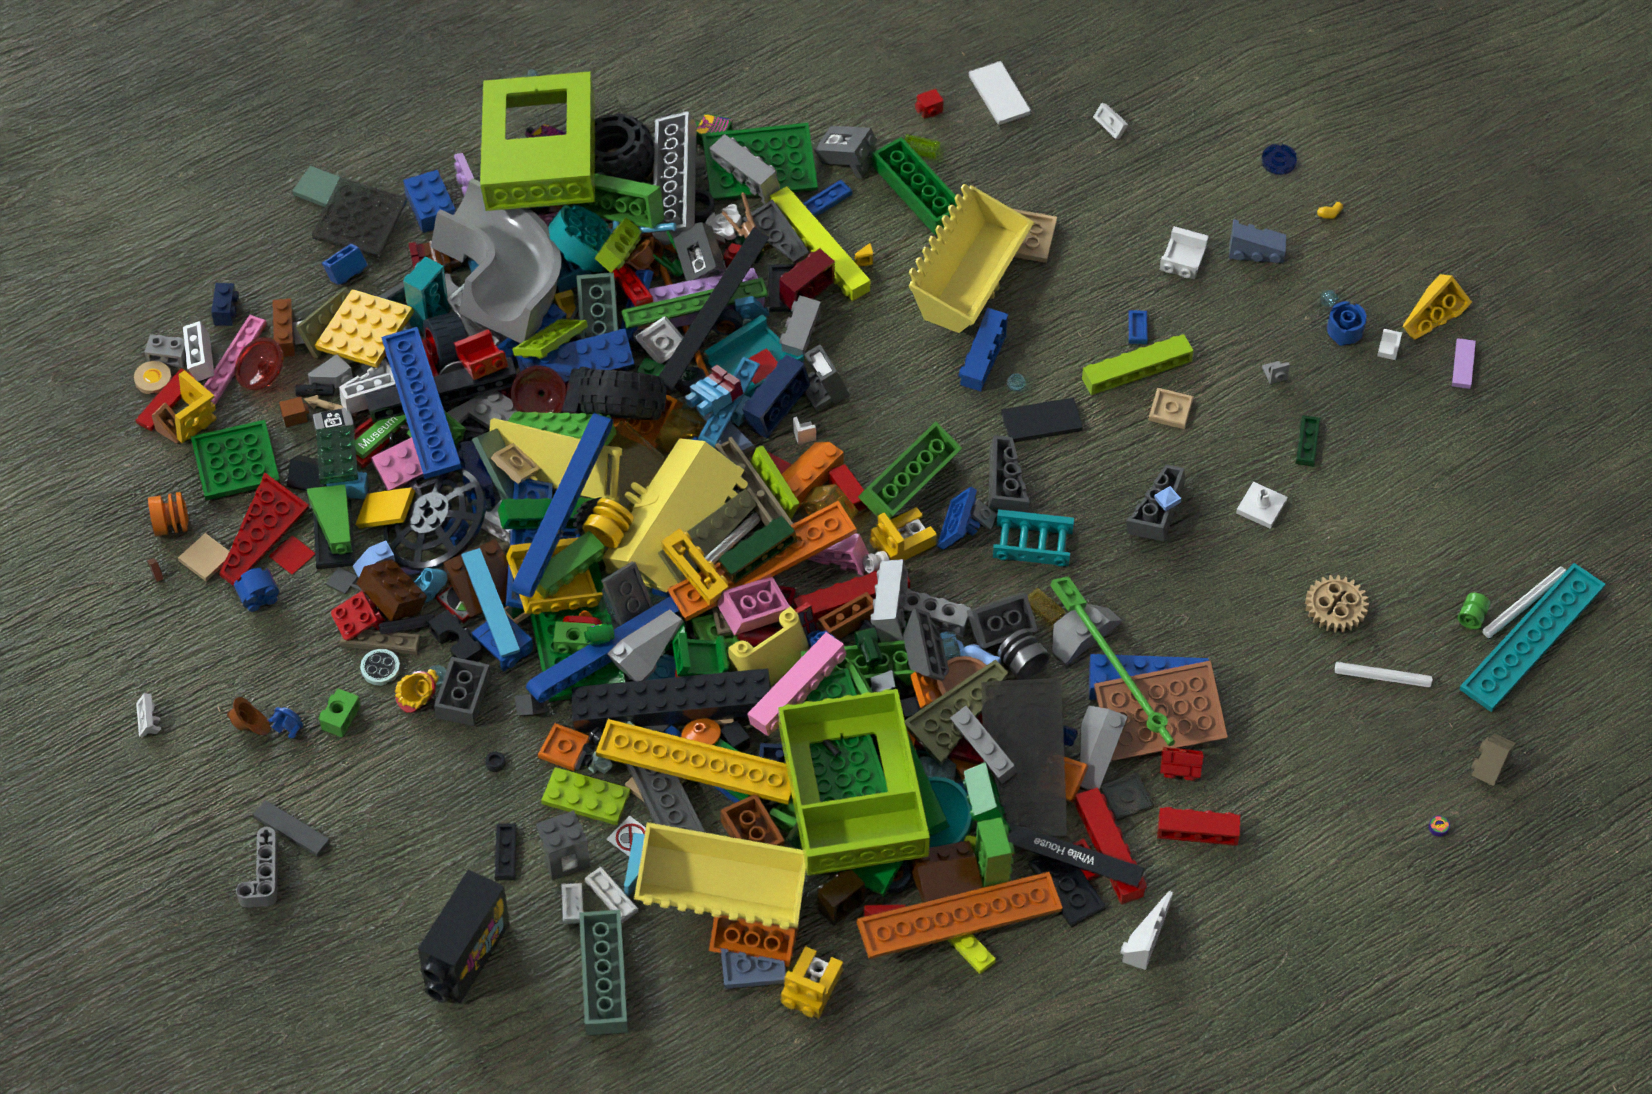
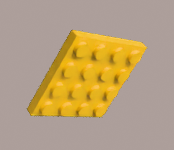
M352 289L316 342L315 347L317 350L333 355L338 354L340 357L378 368L386 356L381 337L402 331L415 311L413 307Z

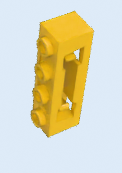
M679 528L661 541V548L710 606L720 598L723 591L728 590L729 583L723 575L719 576L715 571L717 569L712 561H707L704 558L702 549L699 546H694L691 542V536ZM685 549L688 551V556L707 577L704 580V584L701 582L702 578L684 558Z

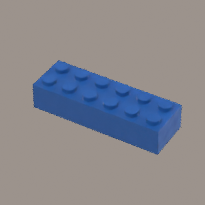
M625 329L562 344L558 349L547 353L548 355L544 358L516 356L527 396L534 395L535 392L541 393L553 390L557 385L562 387L568 386L571 370L580 369L582 366L594 370L627 371L635 369Z
M1090 654L1089 700H1097L1094 688L1095 683L1121 678L1105 654ZM1116 655L1130 676L1209 661L1208 658Z

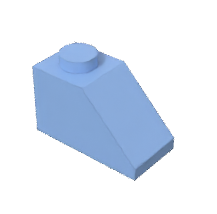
M387 541L369 547L355 562L353 569L358 578L364 566L392 559L395 561L394 554Z

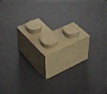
M1495 733L1490 738L1487 737L1480 746L1479 751L1482 752L1480 758H1476L1472 764L1471 769L1474 770L1472 776L1494 786L1500 777L1504 765L1508 762L1516 743Z

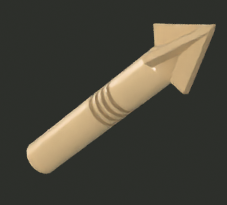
M318 395L305 398L313 409L317 406L329 410L343 408L342 405L319 399ZM358 412L352 413L351 415L356 417Z

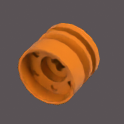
M176 492L177 501H173L171 493L168 494V503H164L161 495L148 497L155 537L168 535V526L171 525L175 533L179 532L178 524H181L183 532L188 531V510L181 492Z

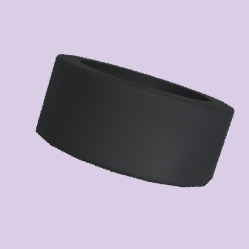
M697 189L695 190V202L706 203L708 208L702 212H695V224L706 223L709 216L715 212L714 198L707 191Z

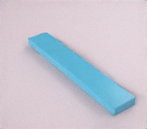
M478 548L463 553V562L501 658L520 652L481 549Z

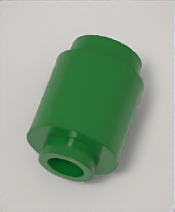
M604 623L587 627V631H584L586 643H590L591 646L609 643L610 640L615 638L611 624L607 625Z

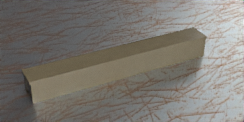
M729 437L727 442L721 445L719 443L715 444L717 451L744 469L741 478L748 482L745 489L757 504L753 509L765 526L781 515L789 525H792L791 519L734 439Z

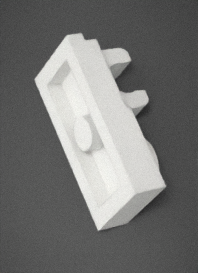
M1104 103L1100 104L1094 115V118L1115 139H1120L1128 126L1118 114Z
M144 693L136 703L139 737H144L147 733L158 734L161 730V727L154 725L159 723L160 718L152 716L154 711L152 695Z

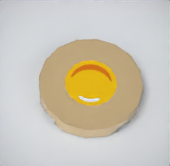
M149 361L137 368L134 374V381L139 391L145 394H158L171 380L172 376L166 364L160 361Z

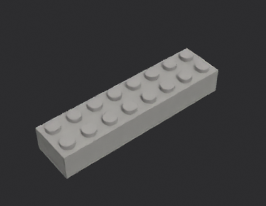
M689 112L655 119L654 185L661 188L665 219L659 224L675 222L676 230H668L673 238H675L681 232L693 228L695 224L696 123ZM667 231L652 232V235L663 245L672 244L666 233Z

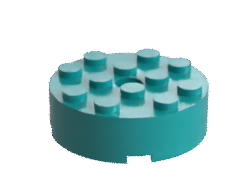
M568 205L563 206L549 224L550 240L564 254L566 260L576 263L584 271L604 272L607 270L594 258L611 235V232L607 229L609 225L598 215L578 205H573L572 207Z

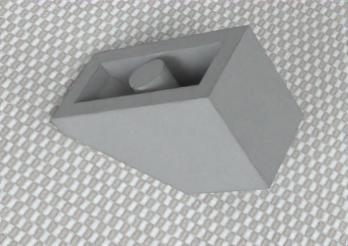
M338 354L308 374L310 385L312 383L334 384V388H339L353 379L351 367Z

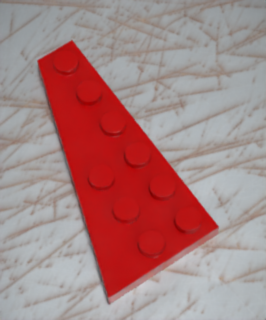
M264 472L254 499L247 510L232 548L220 570V576L234 586L235 581L239 582L242 579L241 575L251 570L309 509V505Z

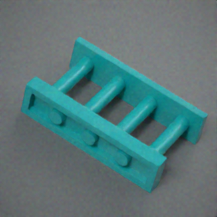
M998 509L997 526L1002 527L1000 545L994 544L993 558L1069 566L1070 553L1065 552L1067 534H1073L1074 518ZM1010 528L1021 529L1019 547L1007 546ZM1029 530L1040 531L1038 549L1027 548ZM1048 532L1059 533L1057 551L1046 550Z

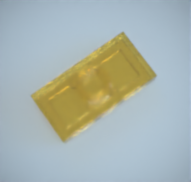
M1036 588L1028 595L1031 609L1051 626L1065 615V610L1039 588Z

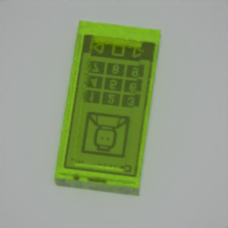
M906 134L904 140L918 155L936 159L940 148L939 141Z

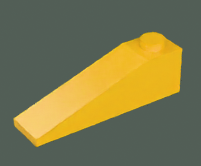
M1440 274L1427 288L1402 327L1415 340L1432 331L1438 325L1447 323L1449 319L1461 315L1472 301L1453 276Z

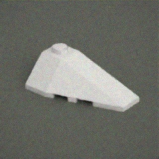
M1169 891L1130 935L1128 943H1123L1120 953L1123 954V963L1146 970L1168 912L1173 892Z

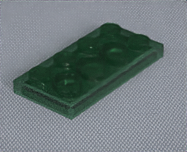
M354 425L316 429L320 485L358 480Z

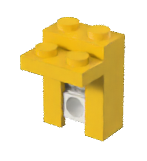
M915 507L891 520L885 512L878 515L877 527L871 529L870 543L879 552L885 551L889 561H905L935 546L937 534L931 526L925 529L919 520L923 515Z
M805 946L793 971H788L784 977L785 987L781 993V1003L789 1009L795 1008L802 1011L808 1017L814 1016L819 1018L843 972V962L831 957L829 963L815 957L816 950ZM815 969H821V970H823V971H821V972H815L814 970H815Z

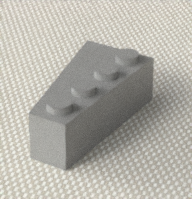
M724 134L710 147L712 158L728 173L733 172L734 177L741 184L745 182L753 195L759 194L762 197V203L766 204L769 202V196L780 190L776 169L771 165L765 164L759 156L755 157L748 148L740 146L734 138H729Z

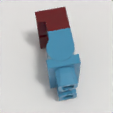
M718 365L711 369L712 373L705 379L699 380L696 384L690 386L691 393L685 397L687 405L691 408L697 405V410L702 416L707 415L709 412L716 415L720 409H723L744 394L740 380Z

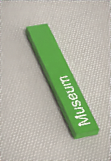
M405 415L377 421L349 445L350 450L364 459L407 422Z

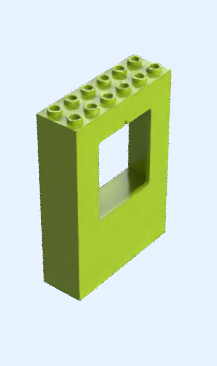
M591 72L483 81L480 186L485 211L595 202V96ZM567 103V133L565 135L506 140V108Z
M885 689L881 692H866L862 695H846L842 698H826L822 701H807L802 704H787L783 707H778L779 731L807 876L929 857L930 837L898 689ZM875 734L888 792L820 802L809 745L822 742L823 740L841 739L840 735H843V738Z

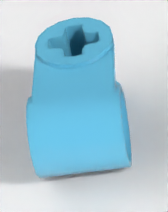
M425 568L422 574L414 581L427 596L425 603L431 601L446 584L447 573L442 569Z

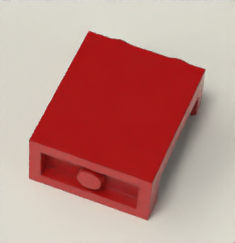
M489 329L454 342L457 356L473 380L508 367L505 352L497 348Z

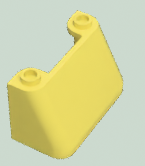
M791 606L779 616V622L783 629L754 648L746 641L736 642L728 648L729 672L768 668L771 686H773L801 659V651H807L810 647L799 616Z

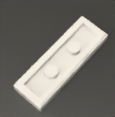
M599 867L585 877V882L610 910H621L622 923L638 912L635 904L602 867Z

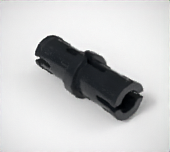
M296 384L295 393L296 396H334V384ZM307 389H323V391H307Z

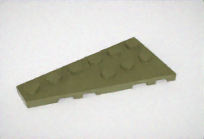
M995 659L906 719V729L941 766L963 737L953 724L951 717L967 706L977 718L1006 680L1008 672Z

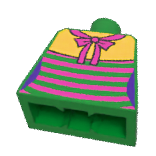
M705 114L700 123L695 121L696 143L703 146L702 133L733 130V119Z

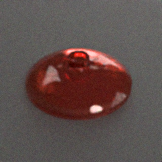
M267 337L258 338L248 343L240 352L235 364V376L239 384L248 390H260L269 386L278 377L283 366L284 354L281 346L275 340Z
M531 366L521 371L515 378L511 388V399L517 412L560 413L563 409L567 389L564 380L555 370L546 366ZM540 390L545 392L543 397L539 395Z

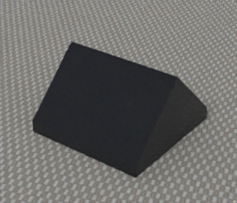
M298 455L290 461L287 487L307 491L309 488L327 487L329 470H334L335 463Z

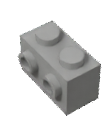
M150 334L145 349L147 362L160 361L167 366L183 368L186 361L184 339Z

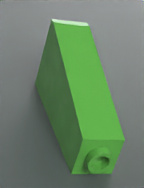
M346 485L307 489L309 503L332 553L345 554L346 552H352Z

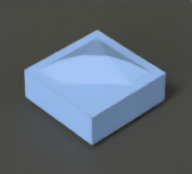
M1171 486L1154 495L1155 500L1165 511L1181 503V498Z

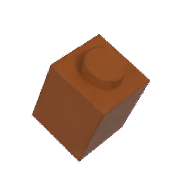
M301 397L279 402L285 427L308 422L306 414H309L307 403L303 404Z

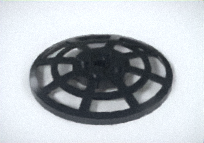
M464 469L451 471L463 474L470 480V483L462 487L446 479L450 472L441 474L438 479L427 481L418 486L417 483L425 479L424 475L421 474L403 487H412L415 490L414 496L417 500L411 509L408 510L409 524L401 531L400 523H395L397 537L391 544L388 538L390 524L384 525L383 530L384 541H387L396 562L410 570L436 569L444 566L443 562L461 555L472 544L484 522L486 497L482 485L468 471ZM435 484L431 493L422 494L421 489ZM443 484L454 489L453 492L446 496L439 493ZM474 488L477 495L476 514L465 512L466 498L464 493ZM456 497H459V511L452 510L450 503ZM433 511V514L427 518L428 514ZM456 518L452 527L445 533L443 529L450 519ZM463 520L473 521L465 537L459 544L454 546L449 538L458 530ZM412 530L418 534L416 544L409 542L405 538ZM438 535L439 538L437 540L424 544L425 537ZM400 542L407 548L415 550L414 562L403 559L394 552ZM441 544H444L448 550L443 556L421 562L422 552L425 550L433 549Z

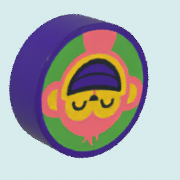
M1435 816L1430 820L1429 831L1433 835L1442 837L1448 833L1450 828L1448 819L1443 816Z

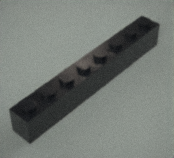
M512 357L506 358L508 367L473 380L466 368L433 377L442 405L519 385ZM397 387L365 394L373 423L405 415Z

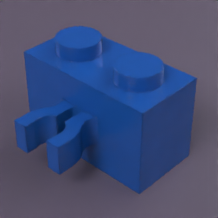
M353 244L348 245L322 262L330 280L338 285L346 283L351 276L361 273L368 266L359 247Z

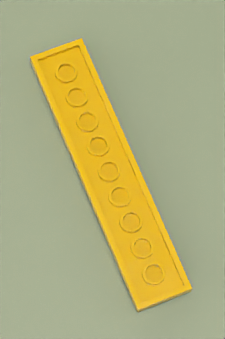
M610 719L607 720L596 750V756L748 795L756 794L760 798L787 805L792 795L785 763Z

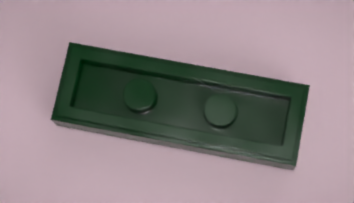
M1302 415L1295 464L1314 467L1321 418Z

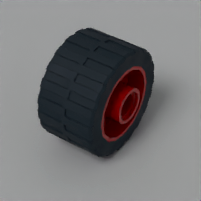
M456 312L425 319L423 322L424 339L426 340L427 349L432 356L436 370L440 373L448 364L460 361L454 342L467 338V333L461 318Z

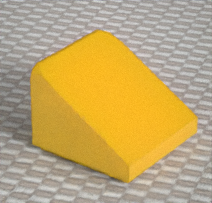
M871 244L866 245L855 253V263L858 267L873 264Z

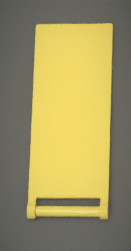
M492 418L490 420V431L497 428L506 446L515 443L541 468L537 474L528 479L553 483L552 488L557 489L581 439ZM603 446L581 493L582 496L595 499L598 497L608 498L619 503L617 494L619 461L622 455V448ZM608 453L612 455L610 495H606Z

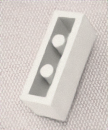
M200 321L183 327L188 370L197 381L214 376L210 334Z

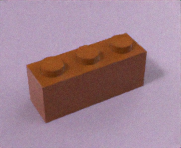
M291 298L273 300V330L276 357L295 356L294 311Z
M866 592L819 618L818 630L820 632L826 630L839 640L859 629L865 619L871 620V614H874L872 597Z

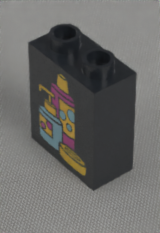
M469 869L463 876L418 947L421 973L423 974L425 985L424 990L431 998L439 1002H446L450 998L461 1003L510 925L505 887Z

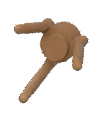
M743 192L741 195L748 221L741 225L742 229L737 226L726 212L723 211L722 214L736 229L739 236H744L746 239L753 227L756 228Z

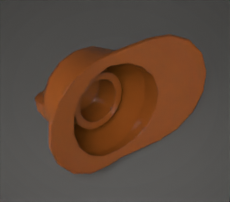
M650 240L644 241L634 249L624 264L628 263L636 270L648 268L654 260V254L649 247Z
M237 697L234 700L233 708L227 713V716L236 729L240 731L251 730L259 735H267L270 732V723L267 718L247 699Z

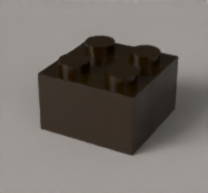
M852 869L840 870L831 881L824 882L819 887L818 910L833 926L864 903L865 883Z

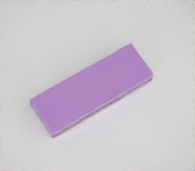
M1457 338L1452 378L1453 387L1471 388L1476 341Z

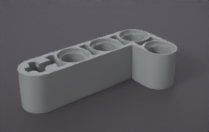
M263 827L257 833L256 881L242 882L236 887L238 901L243 907L271 906L277 901L278 843L275 831L271 827Z

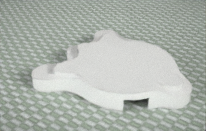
M732 204L722 209V212H726L738 227L741 226L742 218L736 205ZM714 212L709 216L705 224L712 226L714 233L725 237L727 240H732L736 237V229L722 213L715 215Z

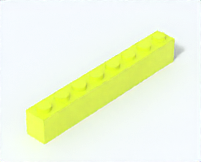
M788 186L769 196V201L773 199L809 253L821 248L835 261L834 284H838L845 296L854 301L870 292V279Z

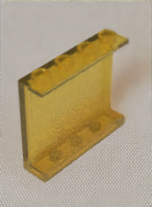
M628 418L625 422L621 420L615 427L617 434L608 446L622 448V455L619 461L617 496L619 497V504L631 513L634 504L624 497L625 493L631 492L639 498L641 495L631 488V484L636 482L644 488L649 486L666 458L628 424L631 420ZM609 453L606 495H610L612 455Z

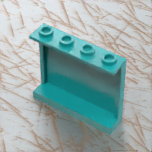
M762 314L705 350L704 362L710 369L718 365L733 375L743 357L750 358L766 348L777 362L782 360L787 354L804 363V356L802 354L796 356L783 352L782 344L779 343L780 338L767 326V318ZM766 378L757 384L751 382L744 395L751 398L755 390L763 384Z

